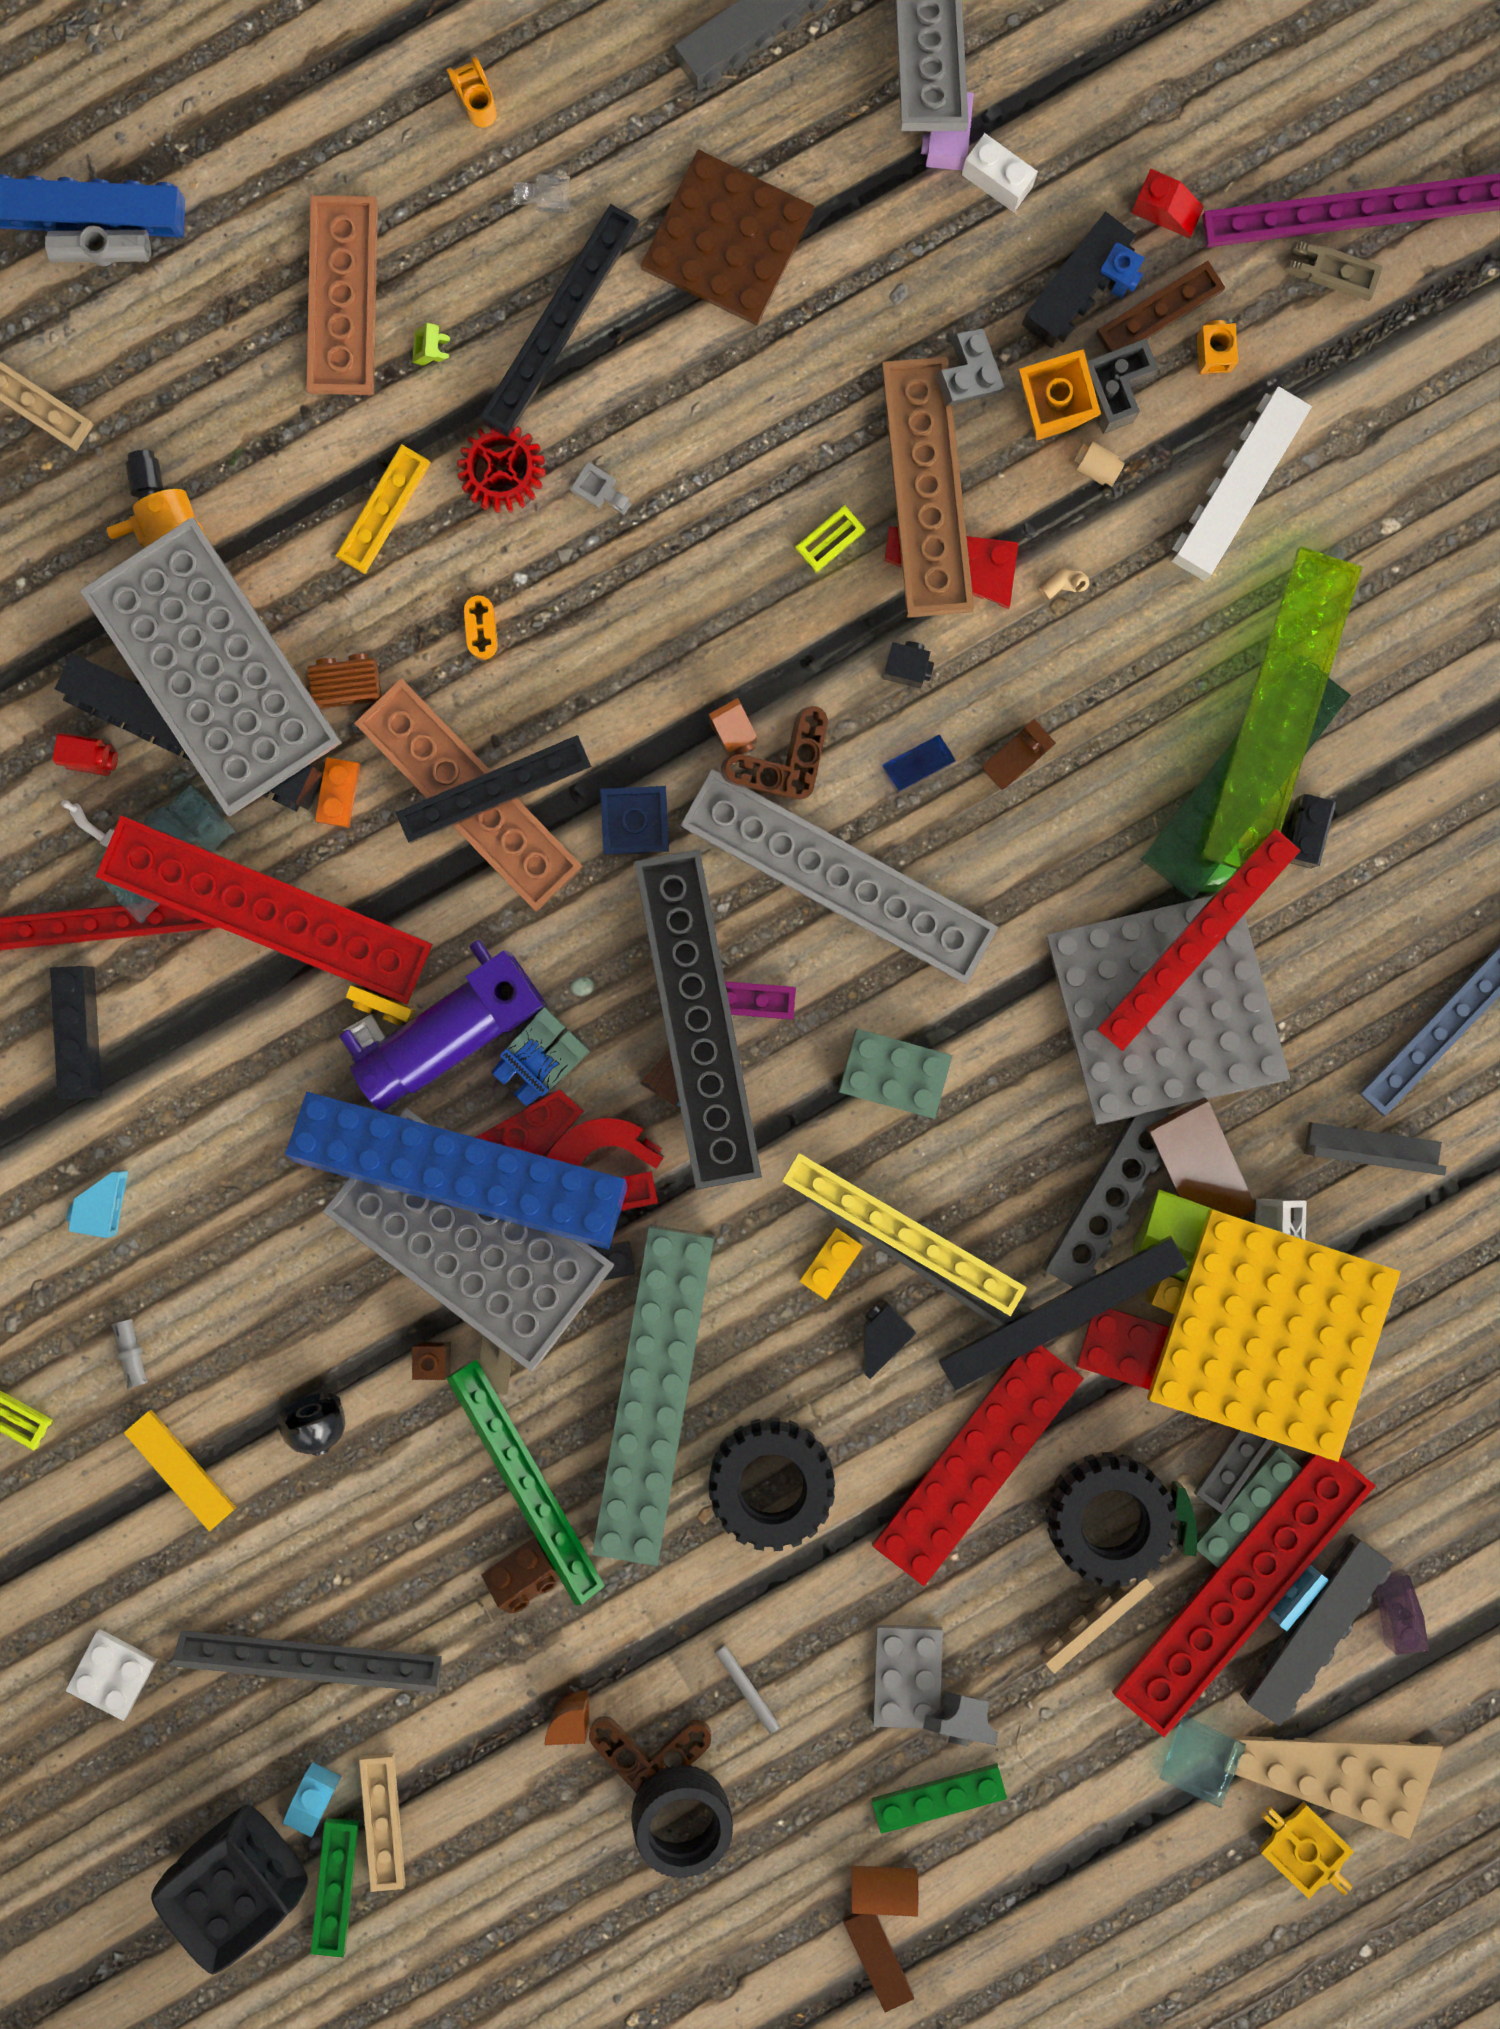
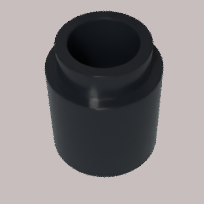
M151 450L130 452L127 455L128 461L125 463L130 494L138 497V500L150 494L164 490L159 460L155 458L154 452Z

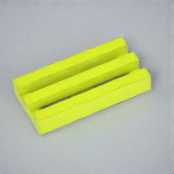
M844 505L796 545L795 550L803 556L806 563H809L812 570L817 573L865 533L866 529ZM843 516L848 519L811 552L807 551L806 548ZM850 527H855L852 533L819 561L814 559Z
M0 1391V1403L40 1424L38 1427L0 1406L1 1416L35 1435L31 1438L0 1421V1432L32 1450L37 1449L41 1438L46 1434V1429L51 1425L53 1419Z

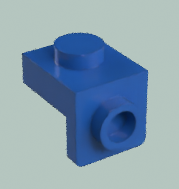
M1115 243L1100 272L1116 281L1111 293L1122 299L1127 289L1134 292L1142 278L1143 273L1138 270L1145 257L1120 243Z

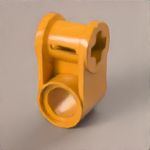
M477 56L472 57L470 63L454 70L451 67L446 69L455 93L460 98L472 124L482 128L490 126L496 119L497 110L492 92ZM478 103H486V104H487V105H486L484 108H482V109H475V108H474L475 105H477Z

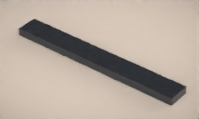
M612 204L609 205L481 413L479 420L482 424L509 438L638 227L639 219Z
M1170 1235L939 1359V1364L954 1389L958 1390L1188 1267V1263Z

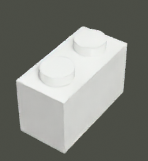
M984 133L965 159L962 176L1009 210L1015 212L1032 189L1038 171Z

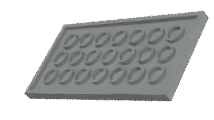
M193 517L80 590L226 815L232 816L342 743Z
M407 1108L399 1116L427 1124ZM352 1178L345 1183L323 1211L332 1220L531 1373L614 1267L612 1262L586 1243Z

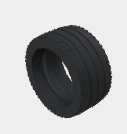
M691 1765L666 1767L650 1776L640 1786L634 1798L631 1822L635 1843L642 1858L656 1872L673 1878L693 1877L710 1870L711 1867H714L724 1857L732 1840V1813L725 1791L716 1778L707 1771L696 1766L692 1767ZM688 1798L702 1801L713 1809L714 1815L710 1825L701 1835L691 1841L680 1843L663 1841L650 1831L651 1821L662 1807L672 1801Z

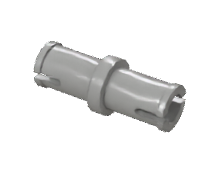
M133 1319L111 1324L119 1351L116 1354V1358L121 1360L127 1388L148 1383L140 1355L144 1352L142 1347H138L132 1323Z

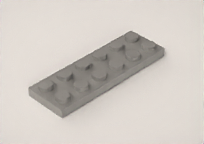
M895 0L901 131H967L969 122L962 0Z

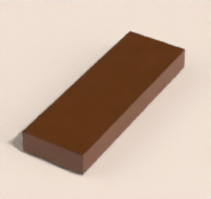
M851 1914L844 1917L843 1923L884 2012L886 2013L914 2000V1993L878 1915Z

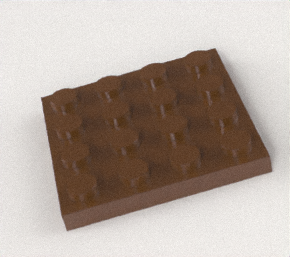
M698 149L641 263V270L758 326L807 227L815 206Z

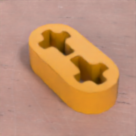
M479 595L473 596L467 600L464 606L467 647L474 657L486 660L495 655L498 647L495 610L488 598ZM477 604H482L484 609H488L487 613H483V624L478 625L476 615L471 614V611L476 610ZM479 631H484L485 639L489 642L491 641V645H487L484 652H480L479 648L474 646V643L479 642Z

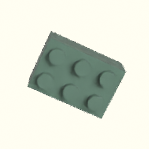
M855 1029L838 1092L935 1119L953 1055Z

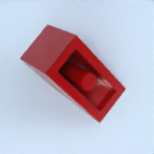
M1150 168L1131 213L1190 239L1204 206L1181 181Z

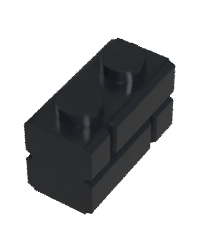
M1309 794L1296 797L1286 838L1301 851L1290 864L1310 869L1320 866L1336 806L1335 801Z

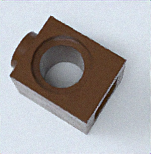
M418 1341L412 1346V1380H446L451 1370V1342Z

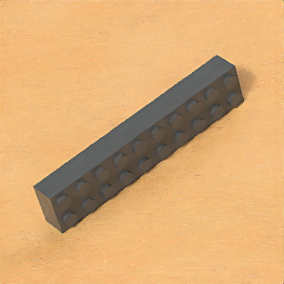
M700 849L634 861L695 1188L699 1190L762 1178Z

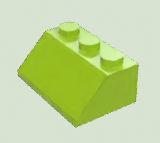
M1158 1189L1133 1241V1255L1171 1235L1188 1263V1267L1171 1276L1186 1280L1209 1207Z

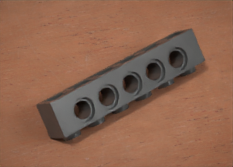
M1160 1110L1130 1117L1127 1120L1042 1269L1072 1287L1096 1275L1097 1270L1094 1269V1266L1100 1257L1104 1259L1113 1245V1241L1110 1240L1116 1229L1121 1230L1129 1218L1130 1213L1126 1211L1132 1201L1137 1202L1146 1189V1185L1143 1184L1149 1172L1155 1173L1161 1164V1159L1154 1144L1152 1143L1149 1148L1143 1149L1138 1142L1139 1135L1146 1131L1147 1127L1170 1116V1114ZM1133 1159L1137 1164V1170L1134 1175L1126 1177L1122 1172V1165L1126 1160ZM1112 1187H1117L1121 1194L1120 1200L1114 1205H1109L1105 1199L1106 1192ZM1094 1216H1101L1104 1220V1227L1098 1233H1092L1089 1230V1221ZM1079 1244H1085L1088 1249L1087 1257L1082 1261H1074L1072 1257L1074 1247Z

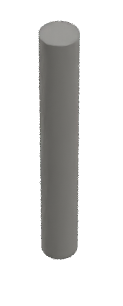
M723 1644L714 1651L769 1734L777 1731L780 1728L779 1723L727 1646Z

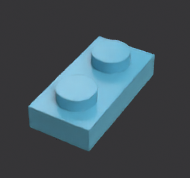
M1310 1564L1268 1615L1278 1625L1288 1631L1329 1580Z

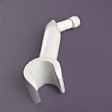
M63 800L61 802L62 807L70 810V814L76 824L99 840L101 845L108 847L114 830L110 828L106 834L87 820L79 804L73 805L68 800Z

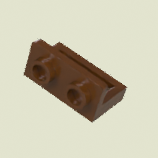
M536 1537L530 1539L481 1574L497 1607L510 1614L525 1609L531 1599L538 1594L552 1590L556 1586V1582L560 1580Z

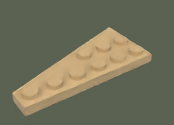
M1233 1736L1222 1768L1229 1773L1410 1839L1443 1746L1439 1742L1412 1744L1409 1741L1380 1743L1376 1740L1325 1739V1741L1308 1740L1307 1738L1287 1740L1274 1739L1273 1737Z

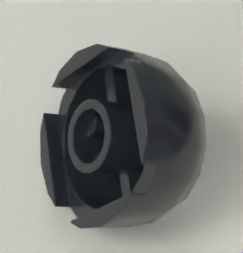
M313 1394L300 1398L284 1407L286 1414L282 1417L278 1414L276 1417L284 1442L291 1449L299 1453L318 1456L328 1452L341 1438L346 1425L344 1410L338 1396L329 1394L330 1399L319 1400L320 1394Z

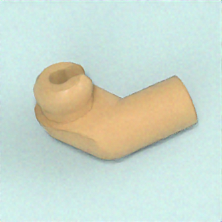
M1060 569L1039 588V591L1047 600L1052 599L1060 590L1083 592L1089 586V578L1079 570Z

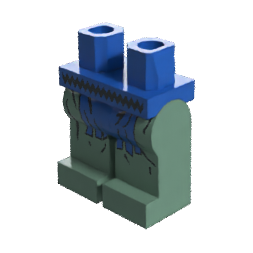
M545 1007L508 1048L500 1054L502 1059L492 1072L504 1085L516 1073L526 1081L514 1093L525 1106L534 1102L540 1095L545 1097L551 1089L591 1052L568 1030L546 1053L545 1051L567 1028Z

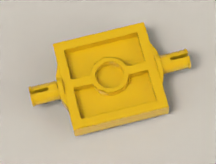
M1304 1801L1290 1816L1284 1819L1271 1806L1265 1808L1274 1819L1265 1811L1262 1812L1261 1817L1274 1830L1272 1835L1258 1848L1261 1854L1308 1899L1320 1887L1329 1883L1342 1895L1348 1894L1344 1887L1350 1891L1352 1884L1339 1872L1343 1863L1354 1853V1850Z

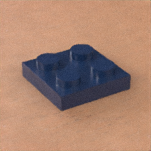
M666 786L600 789L604 855L669 852Z

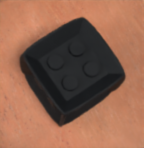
M247 1804L231 1813L195 1842L176 1863L171 1865L152 1890L151 1900L161 1920L187 1953L205 1971L214 1975L244 1956L268 1936L295 1909L307 1888L308 1877L295 1853L270 1822L257 1809Z

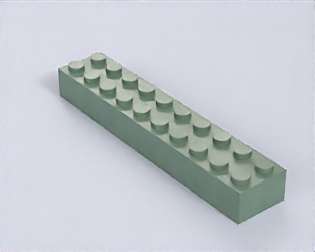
M652 1224L649 1226L592 1555L658 1566L715 1235Z

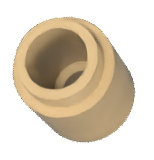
M1094 441L1091 442L1090 446L1083 444L1074 459V462L1079 464L1076 471L1101 485L1106 483L1113 486L1125 465L1124 462L1119 460V455Z

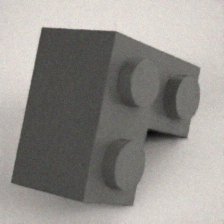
M1147 339L1087 361L1101 415L1096 418L1103 434L1133 423L1140 412L1131 389L1151 381L1158 370Z

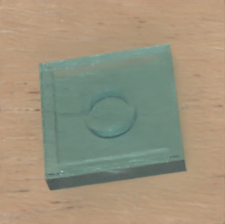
M1184 1715L1159 1779L1222 1808L1246 1744Z

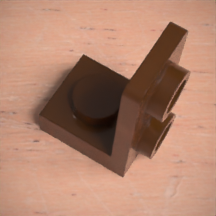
M1033 719L1020 733L982 765V769L1000 790H1004L1049 751L1056 742Z

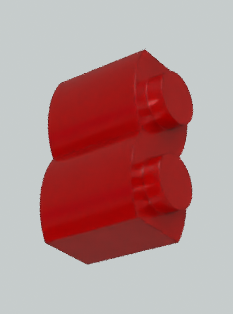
M60 732L56 735L52 759L56 765L64 766L68 770L109 776L111 771H114L117 767L118 753L112 744L104 743L101 739Z

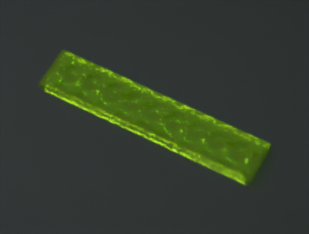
M1302 546L1297 549L1201 858L1238 869L1272 829L1276 828L1281 832L1361 575L1362 566Z

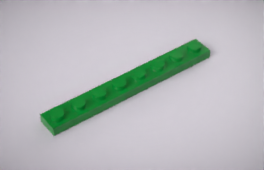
M477 1359L472 1360L447 1376L446 1379L574 1605H582L605 1585Z

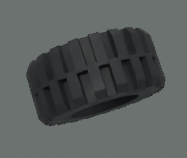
M770 1417V1421L761 1422V1419L752 1420L751 1424L746 1427L739 1426L734 1430L733 1435L723 1440L719 1451L715 1453L712 1460L709 1476V1498L712 1501V1510L715 1517L721 1520L722 1528L728 1534L732 1532L736 1536V1541L743 1545L747 1542L754 1544V1549L764 1551V1547H773L774 1552L783 1551V1546L791 1544L794 1548L801 1545L802 1539L806 1536L811 1539L818 1532L817 1527L821 1523L825 1524L829 1517V1508L833 1506L835 1498L834 1473L825 1447L815 1439L811 1431L808 1429L803 1430L799 1427L798 1423L791 1420L786 1423L780 1421V1418ZM768 1454H777L792 1460L799 1468L803 1478V1488L798 1501L790 1508L775 1513L759 1511L749 1505L742 1494L740 1485L742 1473L746 1466L755 1458Z
M1102 1452V1457H1095L1093 1454L1085 1456V1462L1079 1465L1073 1462L1067 1467L1069 1472L1064 1477L1060 1474L1055 1480L1057 1487L1055 1491L1049 1492L1047 1501L1050 1505L1049 1509L1045 1510V1520L1049 1526L1047 1531L1058 1554L1073 1572H1078L1081 1578L1089 1582L1096 1580L1100 1586L1110 1587L1111 1582H1116L1119 1587L1130 1585V1579L1136 1578L1138 1582H1141L1148 1578L1145 1572L1150 1568H1153L1156 1572L1162 1566L1159 1560L1163 1554L1169 1557L1173 1549L1169 1544L1170 1539H1176L1178 1528L1174 1525V1520L1178 1519L1177 1512L1171 1503L1173 1499L1169 1491L1147 1466L1140 1461H1134L1130 1456L1121 1454L1119 1457L1115 1456L1112 1452ZM1122 1490L1127 1492L1137 1501L1140 1507V1521L1135 1533L1126 1542L1118 1546L1098 1547L1093 1545L1084 1536L1080 1524L1086 1505L1096 1495L1105 1491Z

